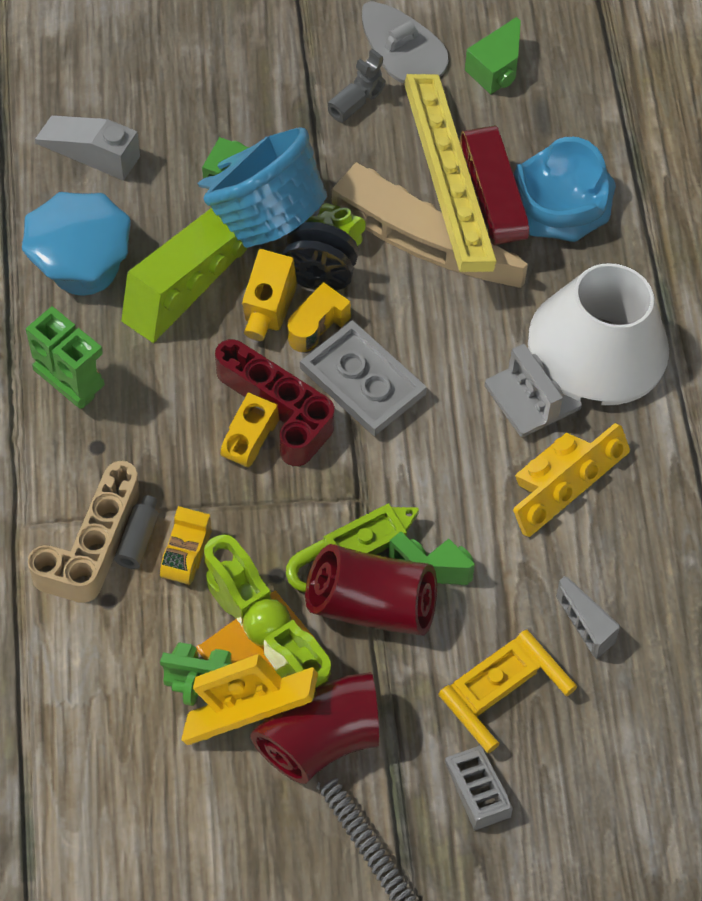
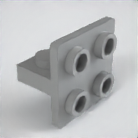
M525 344L512 349L508 369L485 380L486 389L520 437H525L581 409V401L562 393L558 383L551 381L544 372L540 358L536 354H531Z

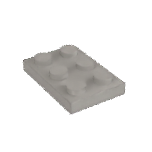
M353 320L300 361V369L374 437L426 395L427 387Z

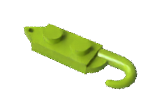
M388 503L323 536L322 540L297 552L290 558L286 566V577L289 584L294 589L305 592L306 583L299 579L298 571L304 565L314 561L320 551L329 544L373 555L388 549L390 539L400 531L407 536V531L419 514V508L391 507Z

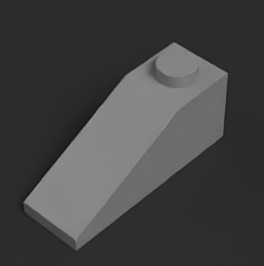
M52 115L35 138V144L123 181L140 157L138 131L109 119Z

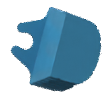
M298 127L263 138L252 147L221 161L217 165L219 169L229 166L226 170L198 182L199 187L209 189L204 195V202L211 206L216 216L219 215L223 224L226 223L229 230L234 232L245 248L268 243L287 235L311 217L327 198V192L324 189L320 173L316 167V160L313 157L314 149L309 142V133L305 128Z

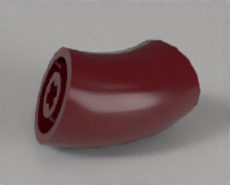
M329 544L320 551L310 569L305 591L306 607L312 614L342 622L425 636L431 627L436 609V571L432 564L387 558Z
M372 672L345 676L317 686L314 698L310 703L265 718L252 731L250 735L252 743L273 767L289 779L300 784H307L324 767L343 756L360 750L379 747L378 707Z

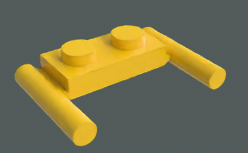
M526 629L516 639L510 641L454 681L453 684L445 686L438 693V696L487 753H491L500 743L478 719L480 714L536 675L539 668L548 675L565 696L572 694L576 690L577 685Z

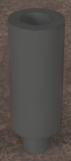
M145 495L141 504L133 506L114 556V560L119 565L129 569H138L140 567L159 513L155 510L156 498Z

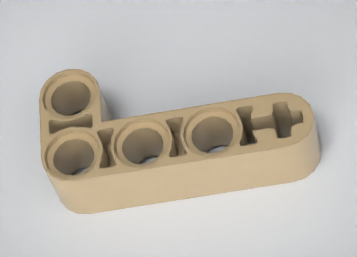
M117 461L106 468L71 552L43 545L35 548L29 554L27 562L33 585L38 590L80 603L90 602L98 596L113 562L132 508L137 503L140 494L137 471L131 463ZM106 513H115V514H116V515H115L114 517H112V518H103V517H102V516H103L104 514H106ZM94 544L103 545V547L98 550L88 549L90 546ZM44 566L54 567V569L48 572L39 571ZM78 577H90V579L86 582H75V579H77Z

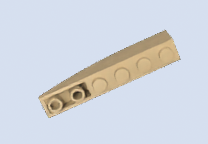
M357 162L332 188V204L341 208H348L353 215L363 218L366 223L365 230L415 257L459 272L443 215L431 203L419 200L409 194L402 186L392 184L382 178L375 170L365 168ZM492 245L497 261L494 272H459L482 280L521 288L525 284L528 264L517 254L509 253L497 245Z

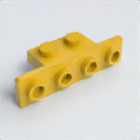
M614 423L591 443L566 432L515 475L518 485L532 492L513 509L523 535L531 537L629 454L630 448L621 425Z
M256 654L195 677L193 690L208 705L194 709L187 714L181 740L186 745H191L310 703L314 698L318 672L311 667L281 678L260 654Z

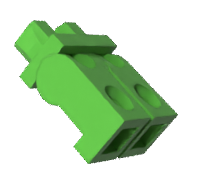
M51 306L25 328L32 358L35 360L32 367L38 375L75 406L82 409L95 398V393L105 385L104 379L101 378V373L96 368V360L103 355L102 346L79 327L76 329L73 322Z

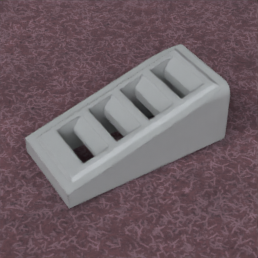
M564 576L560 579L556 597L591 654L598 659L616 643L620 625L568 577Z
M481 745L445 758V764L474 831L511 818L512 805ZM477 759L479 765L460 771L459 764ZM481 772L483 773L484 778L470 783H466L464 779ZM487 785L490 789L475 796L471 793V791ZM494 798V804L479 809L478 803Z

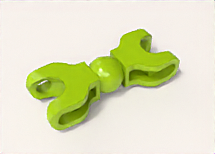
M223 534L211 538L204 547L205 563L209 568L206 575L207 587L223 610L237 619L241 626H243L249 640L257 646L264 647V655L281 678L313 667L318 672L316 687L328 682V678L331 675L329 656L312 635L303 631L291 619L286 606L278 600L271 599L269 588L261 579L256 566L246 551L230 535ZM219 549L229 550L233 554V560L220 562L214 556V553Z

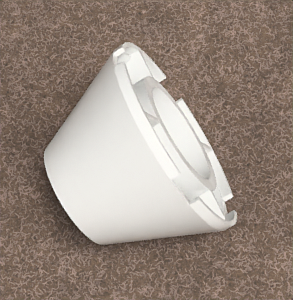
M607 263L588 268L542 303L530 323L529 351L540 358L544 372L551 381L558 383L562 393L578 401L583 397L602 401L601 405H619L639 399L649 393L659 383L668 364V339L651 286L642 275L623 265ZM598 319L607 320V321L612 322V323H614V324L605 323V322H602V321H600V320H598Z

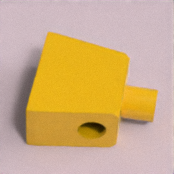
M259 248L242 302L245 320L247 321L244 334L248 338L263 341L268 329L275 331L281 329L297 288L293 257Z

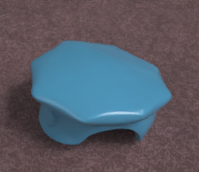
M574 136L557 139L549 147L522 164L516 165L513 175L527 215L530 236L576 242L609 221L616 183L607 172L600 150L588 140Z
M59 192L25 216L22 251L34 265L64 291L80 296L96 294L112 283L119 270L120 262L127 257L131 220L125 212L118 208L103 193Z

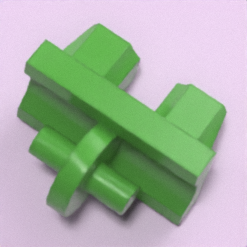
M179 642L172 654L163 652L160 665L164 669V685L172 686V691L183 693V703L194 706L199 696L193 690L195 677L232 664V657L229 651L215 649L211 652L209 660L197 659L198 652L196 647L192 644Z

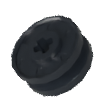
M305 222L288 233L286 248L283 250L282 255L293 257L297 284L316 290L324 282L337 291L344 289L351 283L353 266L356 265L359 248L356 241L349 234L335 226L320 222Z

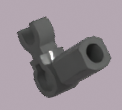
M374 49L369 51V58L366 62L362 59L357 61L356 68L358 71L354 84L350 83L328 102V112L338 122L343 123L366 103L367 97L371 100L375 99L385 86L386 81L382 78L380 70L383 56Z

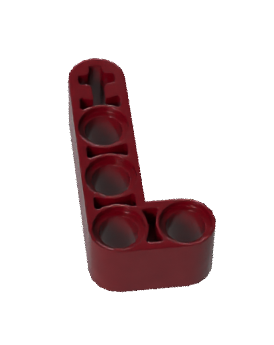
M494 125L462 131L460 145L492 245L528 239L529 224L498 127Z
M228 339L218 344L215 349L218 379L244 397L249 392L277 404L279 420L285 423L280 430V455L282 460L291 466H302L308 463L334 431L335 406L333 402L324 394L244 343L235 339ZM258 379L266 380L264 382H255ZM289 397L294 398L295 400L285 401L283 399ZM322 416L324 419L315 420L312 417ZM294 441H300L303 444L297 446L291 445L289 443Z

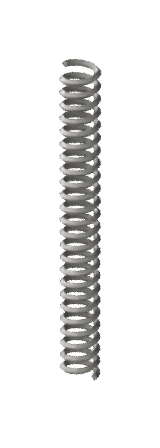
M334 778L330 780L324 787H320L321 783L318 782L317 789L321 790V796L325 797L326 803H330L329 808L334 809L333 814L338 816L339 822H342V828L347 829L346 834L351 835L350 840L355 842V847L360 848L359 854L364 855L363 860L368 861V867L372 868V873L377 874L376 880L381 881V887L386 888L385 893L390 894L389 900L400 901V899L408 896L412 889H407L399 896L393 898L395 893L407 886V882H403L394 890L388 891L391 886L399 883L403 876L399 875L390 883L384 884L386 880L395 876L399 869H394L385 877L380 878L382 873L394 866L393 862L388 863L381 870L375 871L377 867L386 863L390 856H384L376 864L371 865L373 860L385 853V849H381L372 857L367 858L368 854L380 848L381 843H375L367 851H362L364 847L374 843L377 837L372 836L363 844L358 845L361 840L369 837L373 830H367L358 838H354L356 834L368 827V823H363L353 832H350V829L359 825L364 820V817H358L350 825H345L347 821L357 817L360 811L355 810L345 819H341L343 815L352 811L356 804H350L337 813L339 808L346 806L351 801V798L347 797L336 806H333L334 802L341 800L347 794V791L338 793L343 785L339 784L328 793H324L325 790L336 785L339 779ZM338 793L333 799H328L330 796ZM413 895L405 901H414L416 896Z

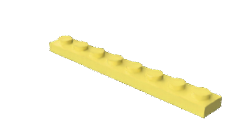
M407 74L404 83L459 272H494L497 261L439 74Z

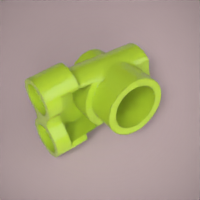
M329 203L323 204L319 214L309 217L306 221L335 226L349 234L356 241L357 246L362 243V233L366 229V223L363 218L353 215L348 208H341Z

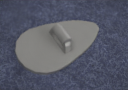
M370 1L363 5L362 24L364 33L371 48L383 56L382 66L391 77L398 82L405 83L407 74H439V77H441L445 73L448 66V51L431 31L400 10L386 4Z

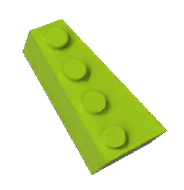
M210 208L127 272L121 322L154 344L232 262L245 253L247 248L244 247L241 240L237 239L234 232L229 230L226 223L223 224L219 215L216 216L213 209Z

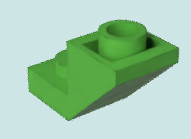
M401 531L390 539L389 558L432 564L436 571L437 583L468 585L473 580L475 566L473 557L464 547H457L450 539H447L428 556H426L424 548L417 540H410Z

